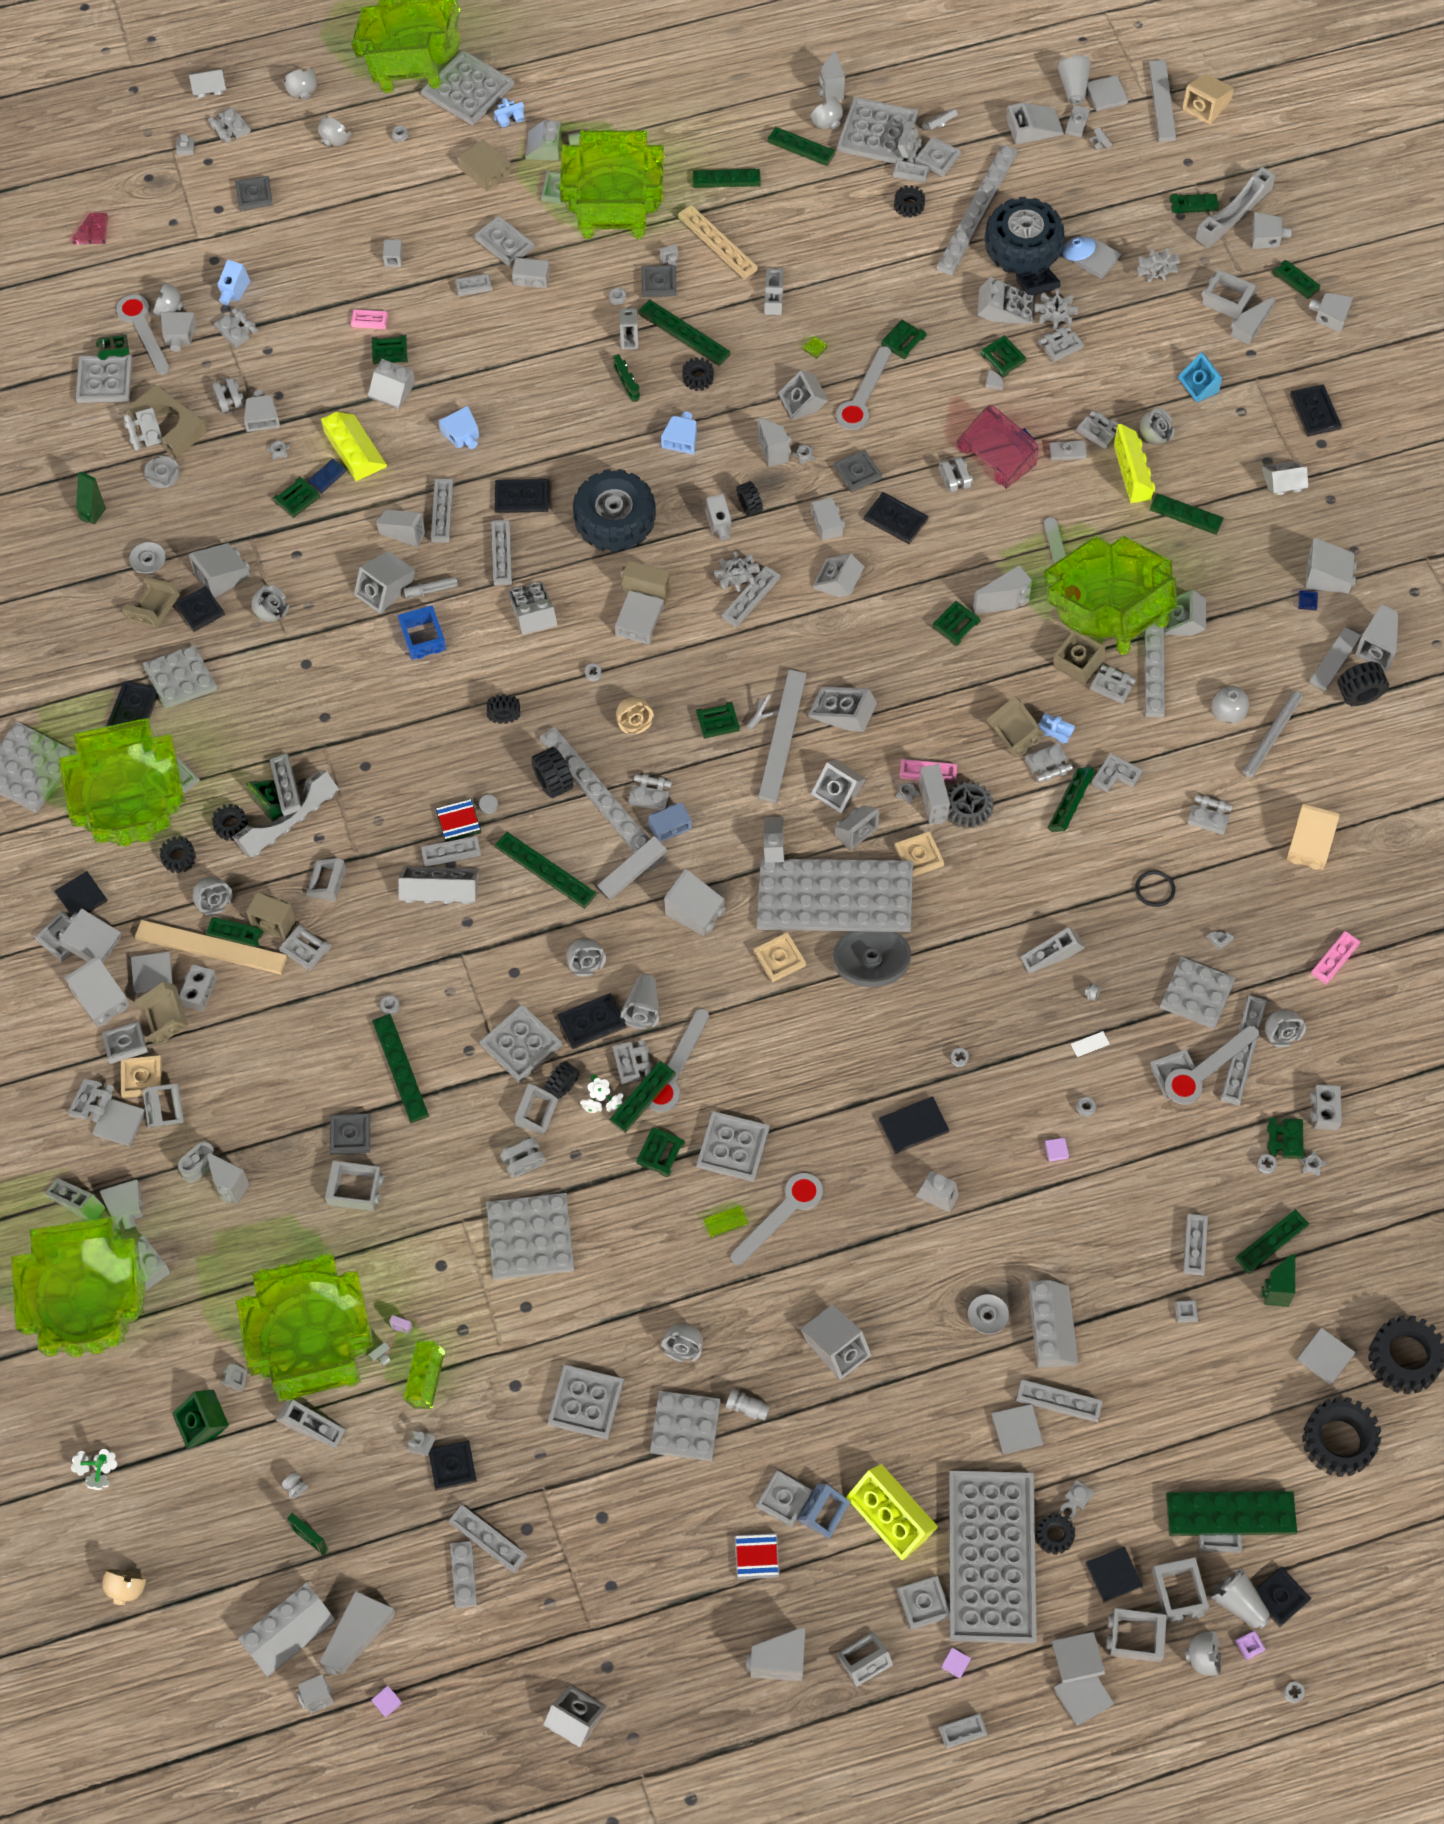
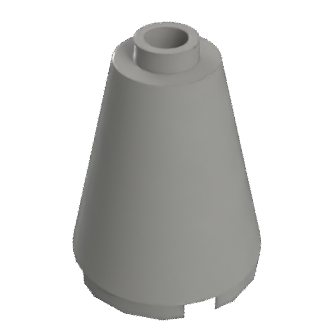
M1072 55L1070 59L1064 57L1058 62V71L1068 101L1074 105L1081 104L1085 100L1091 68L1089 58L1083 55Z
M643 974L637 978L621 1010V1018L625 1019V1023L628 1026L636 1029H646V1026L652 1025L653 1028L659 1023L660 1013L656 979L649 974Z
M1238 1568L1234 1571L1236 1575L1234 1577L1227 1576L1212 1592L1214 1595L1210 1597L1254 1629L1257 1627L1261 1629L1270 1621L1268 1618L1270 1613L1246 1572L1242 1568Z

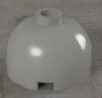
M307 68V71L304 72L302 69L293 71L285 76L286 80L283 79L287 92L292 97L298 99H309L317 88L315 72L310 68Z
M831 97L826 100L828 103L824 105L821 103L810 115V120L813 124L822 130L835 129L841 124L840 120L843 116L842 106L836 97Z
M326 114L318 125V133L322 138L321 142L328 147L330 145L334 147L344 145L352 134L350 131L346 133L344 131L346 127L331 116L328 119Z
M166 282L163 283L153 311L154 315L161 317V312H180L183 302L180 301L181 294L175 286Z
M1155 408L1147 412L1140 421L1142 437L1148 443L1155 445L1170 441L1175 432V428H1172L1170 423L1172 418L1161 408Z
M264 585L253 595L251 606L254 614L260 620L275 622L288 613L289 604H286L284 600L286 596L279 588L273 585Z
M1224 687L1213 698L1212 713L1215 718L1223 723L1225 721L1231 722V724L1241 722L1247 715L1249 698L1238 687Z
M213 876L206 877L195 885L192 894L193 902L200 912H203L205 915H216L225 910L222 907L227 903L230 904L232 890L222 879Z
M581 938L569 946L566 959L570 970L575 975L585 977L595 974L594 970L603 968L606 962V955L597 941L591 938Z
M1286 1008L1277 1010L1266 1020L1265 1031L1269 1041L1275 1047L1282 1048L1292 1045L1290 1042L1295 1039L1299 1041L1305 1034L1306 1025L1297 1012Z
M676 1323L667 1329L661 1347H664V1353L673 1360L685 1362V1359H691L692 1362L697 1360L702 1353L703 1337L699 1329L692 1324Z
M1203 1632L1195 1635L1190 1641L1189 1649L1185 1650L1187 1662H1191L1193 1669L1199 1674L1214 1676L1221 1673V1653H1218L1217 1648L1220 1644L1216 1632Z

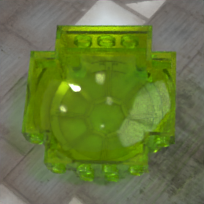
M379 0L378 5L361 8L352 40V47L356 58L364 57L373 82H379L384 93H391L393 91L394 84L392 80L426 77L432 89H437L441 86L438 69L454 56L461 42V35L457 25L460 15L458 1Z
M648 130L580 131L579 145H562L560 201L565 203L570 212L577 214L578 229H581V235L585 239L593 237L594 229H632V235L636 239H641L645 235L647 215L656 212L664 198V145H648Z
M1094 536L1044 570L1045 586L1048 587V603L1056 607L1058 617L1063 624L1085 636L1116 638V650L1122 655L1128 654L1131 650V640L1153 624L1160 628L1166 627L1169 623V613L1177 608L1176 578L1173 577L1172 560L1125 536H1122L1112 544Z
M149 718L74 734L77 754L58 758L69 819L73 827H83L86 831L92 832L95 843L112 842L117 843V846L124 847L136 842H148L154 839L155 835L162 830L171 827V815L177 813L181 804L186 802L183 778L171 734L155 737Z
M112 1217L30 1229L31 1253L11 1256L16 1330L23 1335L36 1333L38 1351L45 1354V1356H56L57 1352L63 1351L70 1355V1357H81L83 1353L91 1352V1354H101L103 1350H108L109 1347L119 1346V1343L125 1342V1334L129 1331V1323L136 1321L139 1315H144L143 1303L146 1288L145 1277L139 1260L138 1242L134 1238L121 1240V1228Z
M323 1254L315 1259H303L298 1261V1263L282 1264L277 1268L261 1269L256 1273H252L256 1296H245L240 1300H236L247 1368L250 1375L260 1374L262 1377H271L272 1386L279 1402L296 1400L297 1397L342 1386L353 1387L358 1382H361L357 1357L366 1353L369 1347L374 1346L358 1271H348L339 1276L334 1255Z

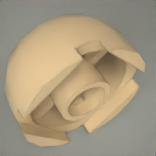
M640 697L624 699L616 710V720L620 729L625 733L635 731L634 734H639L647 730L652 724V718H654V713L649 703Z
M105 1569L102 1582L103 1591L108 1597L113 1599V1603L125 1605L126 1601H134L142 1594L147 1579L144 1575L127 1571V1573L120 1572L121 1569Z

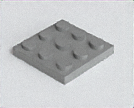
M132 355L124 357L110 356L106 360H100L98 356H79L76 389L77 403L129 402Z
M195 645L143 663V667L165 709L217 691V686Z
M1181 957L1160 1008L1215 1030L1236 978Z
M523 1005L518 1007L479 1042L480 1046L519 1083L563 1045L562 1041Z
M712 1111L698 1158L697 1168L755 1182L770 1125Z
M564 1365L548 1419V1425L608 1440L624 1379Z
M659 1391L650 1453L712 1461L721 1399Z

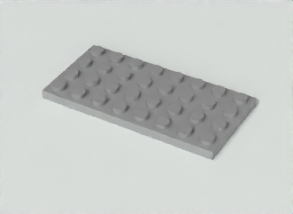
M761 859L757 930L911 932L913 861L784 859V862L765 863V859Z
M949 1471L950 1641L1036 1644L1034 1473Z

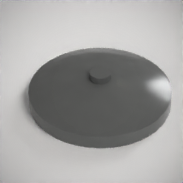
M850 931L840 938L835 945L833 952L834 966L838 974L852 984L863 987L885 986L897 981L907 972L911 963V950L906 939L898 932Z

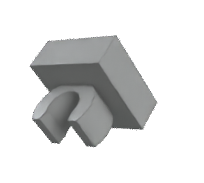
M1100 127L1094 130L1097 136H1093L1090 141L1093 144L1098 141V144L1094 146L1097 150H1100L1103 145L1107 149L1113 146Z
M180 134L181 138H177V155H194V137Z
M676 244L660 249L662 265L677 266L675 262L678 260Z
M383 1342L367 1354L371 1362L378 1359L382 1366L391 1361L385 1353L390 1349L386 1342Z
M228 1364L227 1369L223 1371L226 1374L225 1381H221V1384L237 1391L244 1390L247 1370L236 1364Z
M414 1430V1435L411 1441L409 1440L407 1450L411 1453L427 1457L435 1437L432 1434Z

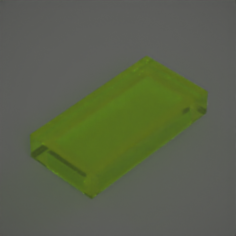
M741 1205L703 1219L711 1239L748 1225Z

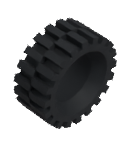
M1405 1315L1399 1316L1397 1321L1395 1318L1389 1319L1387 1324L1384 1323L1373 1338L1369 1347L1371 1352L1368 1355V1361H1372L1370 1369L1372 1372L1377 1370L1375 1378L1378 1381L1381 1379L1385 1380L1383 1386L1387 1389L1389 1385L1394 1386L1393 1392L1399 1393L1401 1389H1404V1394H1410L1412 1390L1415 1391V1394L1419 1393L1423 1388L1425 1390L1429 1388L1443 1370L1444 1343L1440 1344L1443 1336L1441 1333L1437 1335L1434 1333L1436 1327L1433 1324L1427 1327L1425 1325L1427 1320L1422 1318L1420 1322H1417L1416 1316L1412 1315L1408 1320L1405 1319ZM1398 1337H1411L1419 1341L1427 1354L1426 1365L1416 1370H1409L1399 1366L1390 1354V1342Z
M1341 1396L1335 1397L1332 1402L1330 1398L1325 1400L1322 1405L1319 1404L1312 1411L1304 1426L1303 1431L1305 1432L1302 1436V1442L1306 1441L1303 1447L1305 1452L1310 1451L1309 1460L1311 1462L1316 1460L1318 1462L1316 1467L1319 1470L1323 1466L1326 1467V1474L1331 1475L1333 1471H1337V1477H1343L1346 1472L1348 1476H1352L1356 1471L1361 1472L1364 1470L1366 1465L1368 1466L1374 1458L1381 1443V1437H1378L1381 1433L1380 1426H1375L1378 1419L1376 1416L1372 1418L1369 1416L1372 1410L1369 1407L1363 1410L1361 1408L1363 1403L1357 1401L1356 1404L1351 1403L1352 1398L1346 1397L1343 1402L1341 1401ZM1332 1421H1342L1351 1425L1359 1436V1450L1346 1456L1333 1453L1325 1446L1322 1440V1427Z

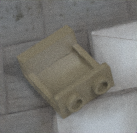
M145 577L144 582L147 585L145 591L134 606L125 604L122 611L132 622L158 628L180 594L176 586L170 581L165 582L157 578Z
M1016 696L986 719L1005 742L1010 753L1016 757L1026 753L1027 748L1032 744L1038 743L1042 736L1045 735V732L1028 709Z
M162 982L135 1000L136 1007L145 1010L152 1032L147 1037L149 1042L163 1044L167 1042V1039L180 1033L182 1029L188 1026L176 985Z

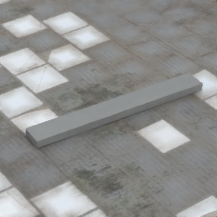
M790 669L788 671L758 799L777 802L806 673Z

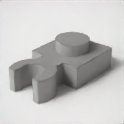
M1076 1480L1064 1498L1068 1503L1061 1506L1059 1513L1062 1514L1065 1509H1069L1071 1511L1069 1520H1072L1075 1517L1076 1508L1082 1511L1094 1494V1491Z

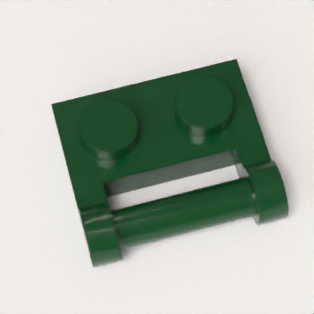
M902 319L881 341V346L888 347L892 353L902 359H906L909 356V352L920 340H924L927 334L923 329H917ZM912 335L915 336L904 348H901Z
M127 334L100 337L96 340V345L99 348L98 358L100 360H106L110 356L124 357L130 354Z
M407 335L389 338L372 337L373 364H379L382 359L392 363L408 362Z
M1005 335L980 351V355L986 358L999 371L998 374L1002 378L1026 362V357ZM994 351L1007 365L1003 366L991 353Z
M299 476L292 485L279 495L273 496L272 499L277 506H280L292 518H295L318 500L320 494Z
M955 601L933 623L932 628L949 639L954 646H958L961 643V639L974 626H977L981 620L976 614ZM965 618L969 620L957 634L953 633Z
M732 701L722 706L703 710L702 708L696 709L703 739L740 731ZM728 712L727 714L704 718L706 716Z
M652 1127L636 1160V1164L658 1172L664 1177H669L672 1172L670 1169L680 1148H683L685 1141ZM669 1142L673 1146L664 1165H660L658 1163Z

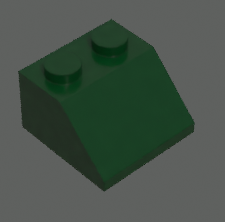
M1295 1254L1287 1257L1270 1272L1268 1279L1264 1280V1286H1261V1298H1264V1305L1289 1307L1295 1295Z
M214 1389L195 1391L172 1412L187 1449L217 1437L229 1426Z

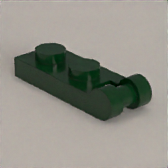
M1174 193L1169 197L1172 204V213L1218 211L1219 208L1217 193L1179 195Z
M1283 260L1279 267L1277 266L1272 270V274L1276 278H1281L1307 299L1320 289L1321 285L1287 260Z
M620 354L614 355L613 367L631 401H639L640 387L635 383L633 374L628 372L626 361L622 360Z
M216 917L211 918L206 931L207 936L256 948L259 946V938H262L264 933L260 928ZM247 934L252 935L251 939L246 938Z

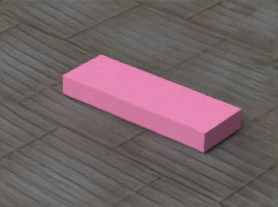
M901 759L900 778L919 780L921 767L939 764L944 782L956 783L957 764Z
M1344 931L1314 967L1311 974L1327 985L1360 945L1361 941Z

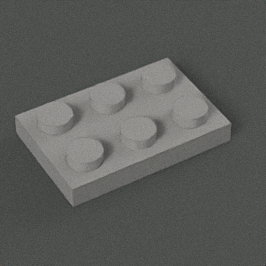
M497 216L474 235L477 242L509 267L514 265L515 258H522L534 249L533 242L500 216Z

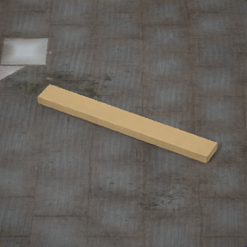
M141 920L135 935L136 940L276 974H282L287 961V955L144 920Z

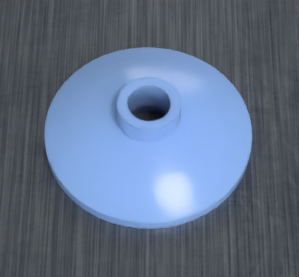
M1085 236L1072 238L1063 245L1062 255L1070 261L1083 260L1093 254L1096 248L1095 242L1092 238Z

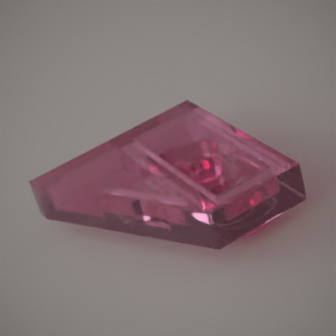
M90 213L72 237V243L106 244L107 213Z

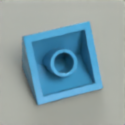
M1203 352L1178 376L1196 402L1219 393L1222 376Z

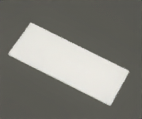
M1103 1031L1071 1043L1077 1057L1110 1045Z

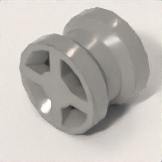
M298 1472L288 1476L281 1484L284 1489L288 1490L291 1499L299 1497L308 1488L307 1483L302 1482Z

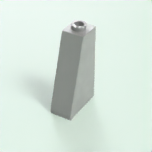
M355 1591L320 1660V1664L324 1667L323 1671L332 1676H335L336 1673L342 1676L394 1618L396 1614L394 1609Z

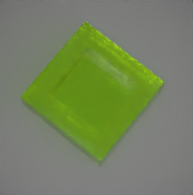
M813 336L803 346V351L817 359L827 349L828 344Z

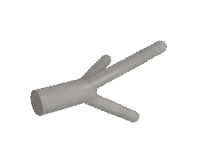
M770 694L767 695L764 702L763 699H759L757 712L746 725L749 729L752 730L762 718L778 714L779 710L762 714L771 697Z

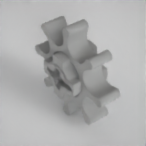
M1166 248L1163 253L1159 252L1158 254L1154 252V249H1151V255L1148 258H1138L1140 267H1137L1138 276L1146 274L1148 282L1159 276L1165 281L1166 275L1169 272L1178 273L1179 255L1171 256L1169 248Z
M1056 289L1055 297L1053 298L1047 297L1045 293H1042L1041 302L1045 304H1035L1034 309L1035 313H1043L1040 316L1039 323L1043 324L1045 321L1050 320L1054 323V330L1057 329L1058 322L1060 321L1066 322L1068 326H1071L1072 318L1068 315L1078 314V306L1072 307L1069 305L1073 302V295L1063 299L1059 296V289Z
M734 552L733 560L725 561L723 558L719 560L723 569L715 570L714 574L717 580L724 578L720 581L722 589H726L728 585L733 584L739 592L741 590V583L749 582L751 585L755 584L751 574L759 573L760 568L758 563L750 565L754 562L752 554H748L746 558L741 559L738 556V552Z

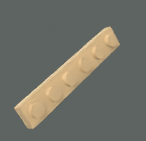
M692 205L678 213L679 219L743 279L757 271V265Z

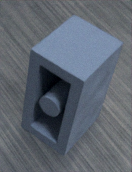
M681 802L672 804L660 812L652 813L648 816V826L652 834L660 842H663L692 829V820Z

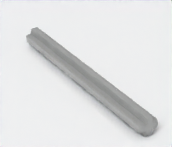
M1299 691L1292 693L1245 767L1243 774L1246 777L1254 776L1302 700L1303 694Z

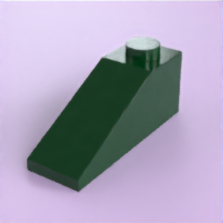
M80 471L78 474L76 510L83 522L95 525L106 507L96 478Z

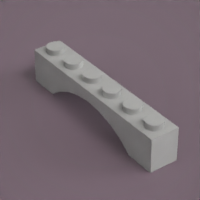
M1261 167L1225 209L1218 214L1209 216L1198 226L1196 240L1210 248L1273 189L1275 175Z
M320 769L305 782L304 789L299 798L302 810L282 816L278 820L265 825L246 826L232 838L244 855L255 857L262 852L265 846L276 842L279 835L289 832L292 825L303 821L309 812L320 808L322 802L333 798L339 788L329 773Z

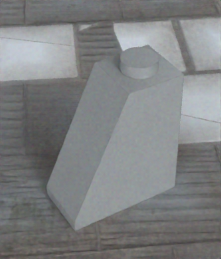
M384 510L382 516L380 515L376 522L379 534L417 548L425 535L422 514L419 512Z

